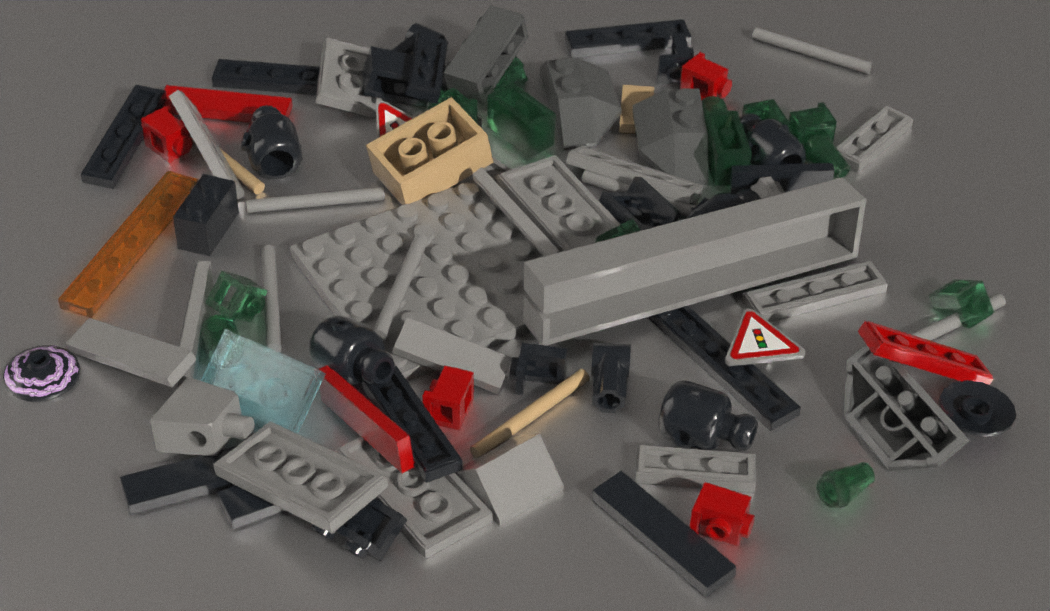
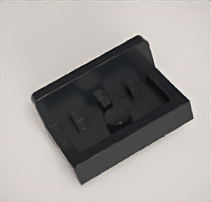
M642 177L633 178L627 193L602 192L599 198V202L623 226L628 234L676 222L681 215L676 207Z
M374 498L332 534L313 524L311 528L331 541L335 535L344 539L346 542L343 547L362 560L369 554L381 562L407 519L401 513Z

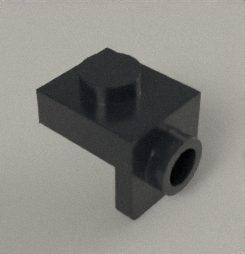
M685 35L672 36L671 54L659 56L657 81L659 84L681 83L682 66L694 57V50L692 47H688Z
M522 343L519 358L512 357L509 379L516 380L515 394H524L526 381L558 385L565 380L567 348Z

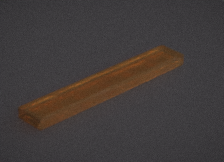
M167 171L58 298L60 309L92 318L171 223L173 216L194 188L198 179Z

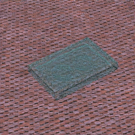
M225 329L201 381L234 391L239 397L241 415L252 417L255 428L260 429L271 421L298 434L326 373Z

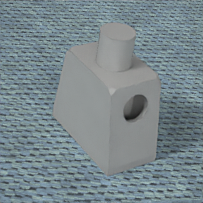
M188 377L150 419L156 451L162 453L215 456L220 454L232 438L246 440L254 431V419L250 416L241 415L239 397L234 391Z

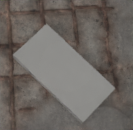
M556 155L497 175V184L554 244L559 252L628 234L623 226Z
M271 421L213 464L217 476L331 534L388 488L386 475Z
M362 437L336 449L337 453L387 476L388 488L375 499L401 513L407 519L401 532L425 559L493 522V512L456 473L426 483L415 466L401 473Z

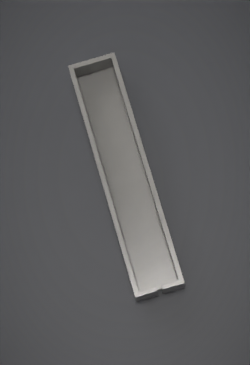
M842 177L525 261L524 290L527 294L524 295L523 322L541 345L547 346L857 258L867 199Z

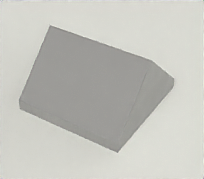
M540 433L514 437L463 465V470L455 472L493 512V520L499 526L563 490V482Z

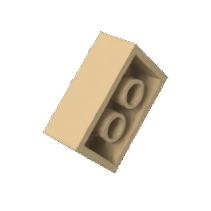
M452 97L366 145L373 173L401 205L410 204L444 191L471 176L481 167L485 168L493 163L488 134Z

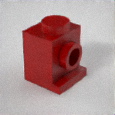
M699 52L682 66L680 89H699L702 103L712 107L722 97L725 98L732 88V80L727 78V68L705 59V54Z
M167 105L141 119L145 145L165 161L170 163L190 152L193 145L190 133L184 122L173 116L172 107Z
M444 365L438 380L433 379L429 391H424L422 395L423 404L438 426L460 431L474 400V372Z
M704 482L691 511L690 528L697 534L738 546L741 537L748 539L753 528L755 515L749 514L752 497Z

